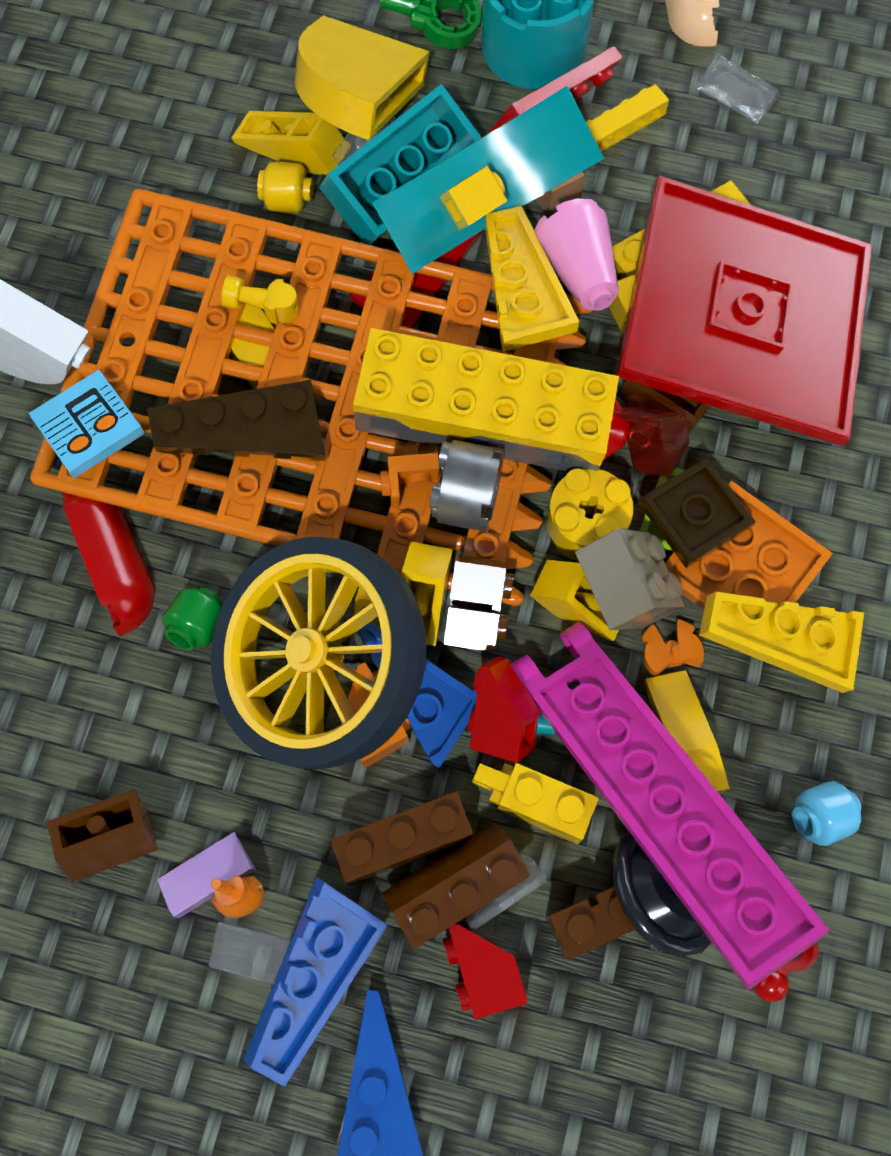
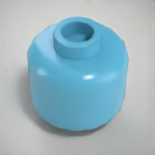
M835 781L824 782L803 791L796 798L792 820L796 830L804 839L819 846H830L852 836L859 830L861 804L858 797L844 785Z

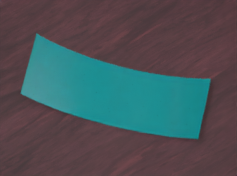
M565 86L498 129L377 199L372 204L413 274L485 229V216H483L471 225L458 230L439 196L487 165L491 173L495 172L501 178L505 187V193L503 194L507 199V202L489 212L492 213L521 205L524 206L600 162L604 157L568 86Z

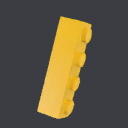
M654 84L649 88L642 89L632 98L623 100L613 109L604 111L599 117L586 121L602 152L664 116L669 99Z

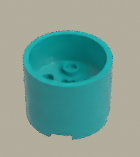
M483 0L481 48L486 64L503 81L525 89H539L582 65L587 53L594 0Z

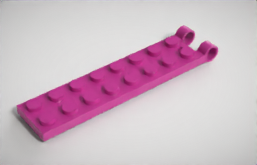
M577 622L560 633L562 642L575 659L574 661L547 678L541 674L536 664L528 655H524L511 663V666L539 707L540 713L746 989L750 990L825 937L829 929L604 653L581 622ZM571 682H577L580 684L575 689H570L568 687L569 683Z

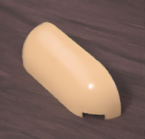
M665 0L669 24L673 32L680 39L695 46H716L718 31H715L712 8L719 7V0Z

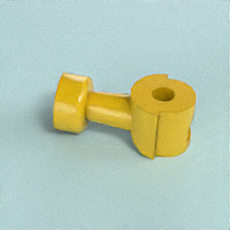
M229 274L224 280L221 293V304L223 307L238 309L242 303L264 309L267 319L278 325V322H292L299 314L296 291L292 285L284 283L283 279H276L270 283L267 289L245 286L242 277Z

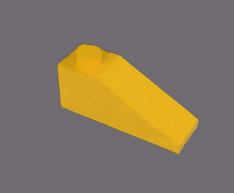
M249 111L231 138L235 144L278 162L301 164L304 166L306 173L327 175L340 165L342 158L350 147L336 126L311 112Z
M687 671L646 678L644 682L652 712L719 794L730 789L718 745Z

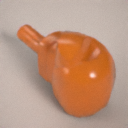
M234 876L226 881L214 878L210 884L211 888L215 890V894L211 899L213 905L221 914L232 919L252 914L259 909L264 900L263 885L254 876Z

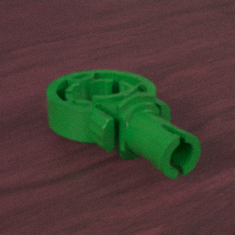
M380 0L379 8L394 11L410 17L409 21H411L412 28L423 31V34L431 43L445 49H459L469 45L477 36L481 21V8L477 0ZM463 7V17L466 21L464 24L459 25L457 33H454V27L443 25L437 18V14L447 8H453L460 12Z

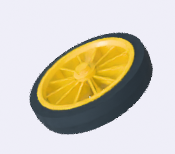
M306 537L272 548L256 559L237 579L224 600L215 625L211 648L212 680L217 701L228 724L243 743L257 754L273 762L300 769L337 767L355 762L373 753L385 744L400 728L419 694L424 676L427 649L425 627L419 604L406 580L390 563L356 543L326 537ZM326 572L341 573L344 577L325 613ZM307 576L308 618L291 586L296 581ZM358 586H360L372 603L339 626ZM279 596L297 630L294 633L266 616ZM376 617L379 618L382 644L343 647L341 642ZM262 624L288 640L286 650L256 652ZM382 652L380 669L375 683L350 668L357 664V654ZM255 659H287V665L258 685ZM334 670L371 692L366 702L356 713H354ZM293 678L274 716L267 707L264 698ZM324 687L342 722V725L325 733ZM306 692V734H302L288 726Z

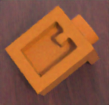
M438 453L387 457L388 471H380L382 496H390L391 508L399 507V484H406L408 488H424L430 486L431 482L438 481Z

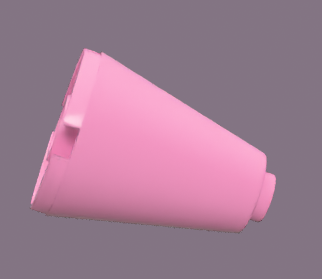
M577 198L563 202L556 206L557 212L547 219L544 215L538 221L534 232L555 274L580 305L587 310H604L613 303L619 291L607 214L592 199Z

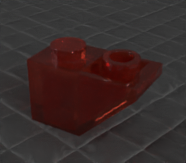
M625 407L621 414L626 422L630 421L627 443L633 468L646 474H657L670 478L690 443L686 415L652 407Z

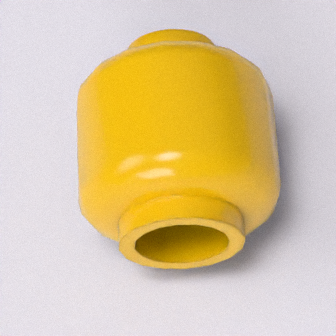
M272 161L268 163L265 170L259 171L257 181L258 199L264 201L266 208L270 211L300 213L306 201L312 202L314 180L313 178H307L306 170L301 164Z

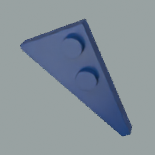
M369 622L357 631L364 645L382 644L381 629L373 623ZM382 652L369 653L379 670ZM426 660L419 694L407 719L430 762L440 768L469 722L470 715L475 709L477 693Z
M368 989L337 1156H423L415 1119L409 1104L405 1082L389 1030L385 1008L379 991Z

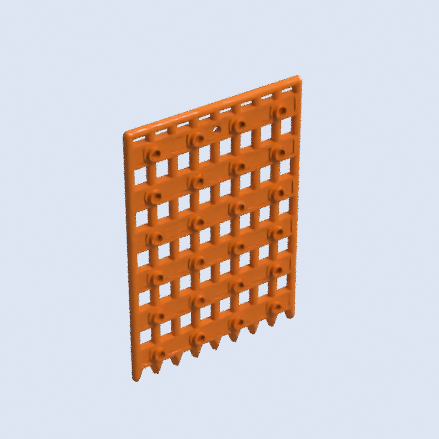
M135 189L129 198L83 327L88 330L85 345L90 347V351L79 369L71 367L65 377L60 393L97 370L101 371L128 409L130 408L135 391L169 399L168 404L219 396L217 393L223 374L258 382L256 389L311 380L314 397L336 402L330 422L319 420L321 436L325 438L323 446L326 461L311 460V457L291 456V459L274 458L273 455L249 454V457L235 456L228 477L194 468L198 454L156 452L153 447L151 455L148 457L120 449L74 479L63 463L58 474L50 472L56 452L44 437L30 479L36 486L274 546L306 537L341 539L345 523L381 531L383 534L377 555L390 563L400 574L411 542L428 543L463 552L464 556L506 561V569L529 567L533 563L532 554L509 540L511 531L538 529L543 521L541 516L518 502L520 494L546 492L551 488L552 484L549 478L527 465V463L503 459V465H499L497 474L500 476V483L492 520L489 521L488 533L469 529L468 535L463 536L428 527L433 509L429 507L434 482H431L430 486L424 488H408L406 484H399L400 506L391 508L390 505L388 516L350 507L356 485L381 491L380 474L360 470L366 448L395 456L438 453V460L441 450L440 446L409 440L406 442L355 430L353 402L370 328L565 366L567 365L554 357L555 351L559 349L581 348L585 345L586 338L579 332L516 348L514 354L477 345L482 325L499 329L497 312L486 310L490 292H494L491 274L438 261H432L412 274L401 253L144 189ZM144 206L152 208L146 226L138 224ZM194 218L227 226L221 244L188 237ZM268 236L302 244L296 263L262 255ZM132 239L140 241L134 260L126 258ZM187 252L215 259L210 278L177 271L182 253ZM342 254L377 263L372 281L337 273ZM257 270L291 278L289 284L296 291L299 305L297 318L289 323L278 322L274 332L240 324L245 303H242L238 309L223 307L221 304L222 287L228 274L242 277L245 286L252 287ZM120 273L128 275L122 294L114 292ZM416 273L452 281L448 299L444 300L412 292ZM171 286L204 293L198 313L165 305ZM331 289L366 296L362 315L359 316L327 308ZM565 293L575 314L593 311L584 309L572 294ZM108 307L116 309L109 329L101 327ZM406 307L443 315L438 335L401 326ZM159 320L193 328L187 347L184 348L153 340ZM321 323L357 331L351 351L317 343L316 339ZM131 337L135 339L134 344L129 347L122 345L126 338ZM238 339L269 347L264 366L260 367L229 359L233 340ZM95 343L104 344L98 363H89ZM147 355L181 363L174 384L141 376ZM310 358L346 366L341 386L305 378ZM132 413L143 431L151 434L149 417ZM110 464L145 472L138 494L103 486ZM282 466L313 474L314 478L309 495L304 496L272 488L277 467ZM439 467L438 481H435L436 483H440L442 467ZM188 483L224 492L217 514L182 506ZM266 503L303 512L297 534L261 526L260 523ZM452 573L449 574L447 588L448 590H451L452 587ZM512 586L511 599L502 598V603L518 606L523 603L524 596Z

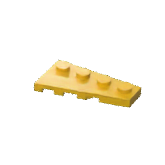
M522 205L486 214L485 232L502 351L578 332L579 320Z

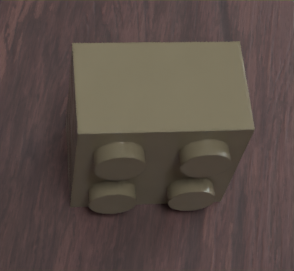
M618 528L575 552L609 630L641 629L685 608L681 596H683L682 586L676 576L669 573L663 560L666 556L664 547L660 540L652 535L651 532Z

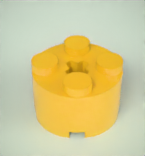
M573 469L568 472L552 493L546 519L548 534L556 544V548L566 557L579 561L575 554L576 551L618 528L628 530L633 517V501L629 485L613 474L600 469L598 471ZM585 514H593V519L586 518Z

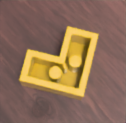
M411 542L401 576L406 580L419 604L425 627L426 644L436 646L444 616L453 549ZM360 586L355 598L354 615L372 603ZM376 617L371 623L381 629L379 618Z

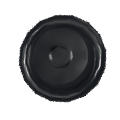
M631 833L625 834L619 840L612 860L613 885L622 911L638 934L658 950L679 957L702 953L712 942Z

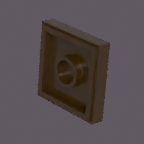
M707 457L642 496L638 502L685 568H688L736 538L756 523Z

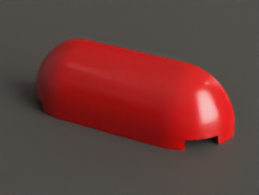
M62 493L65 500L62 503L63 509L101 606H107L116 633L120 637L137 629L147 619L152 610L155 595L152 580L122 507Z

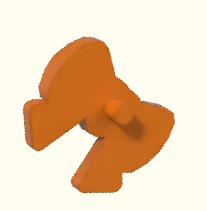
M678 619L676 622L677 641L670 640L665 644L655 625H650L641 638L642 642L646 644L643 659L647 670L656 676L666 667L680 666L684 663L700 667L704 661V649L699 638L693 634L695 627Z

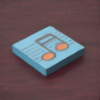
M100 370L95 371L28 413L74 479L145 434L140 424Z

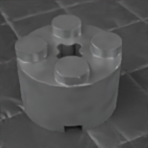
M453 440L452 443H442L438 467H442V482H434L429 507L433 508L432 517H436L438 523L488 533L489 521L492 520L500 483V476L497 472L499 465H503L504 449Z

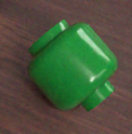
M186 588L181 590L163 615L162 622L166 629L164 634L167 639L186 651L209 646L212 642L215 625L222 607L219 596L207 588H200L199 590Z

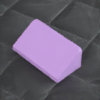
M233 832L163 875L157 881L173 918H181L212 898L215 890L211 888L210 884L214 878L226 881L234 876H248L256 871L236 833Z

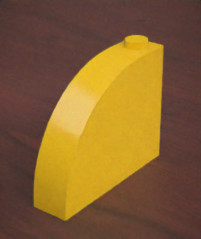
M323 15L308 26L299 38L295 87L301 100L319 117L348 133L370 140L424 87L430 51Z

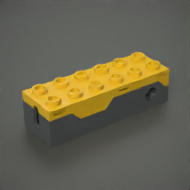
M370 328L353 402L355 430L440 447L443 442L452 443L453 440L504 449L503 459L568 472L573 469L598 471L606 458L625 446L630 427V418L615 399L619 376Z

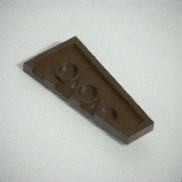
M311 380L147 408L153 447L156 452L203 455L218 452L232 453V456L249 457V454L273 455L274 458L291 459V456L311 457V460L326 461Z

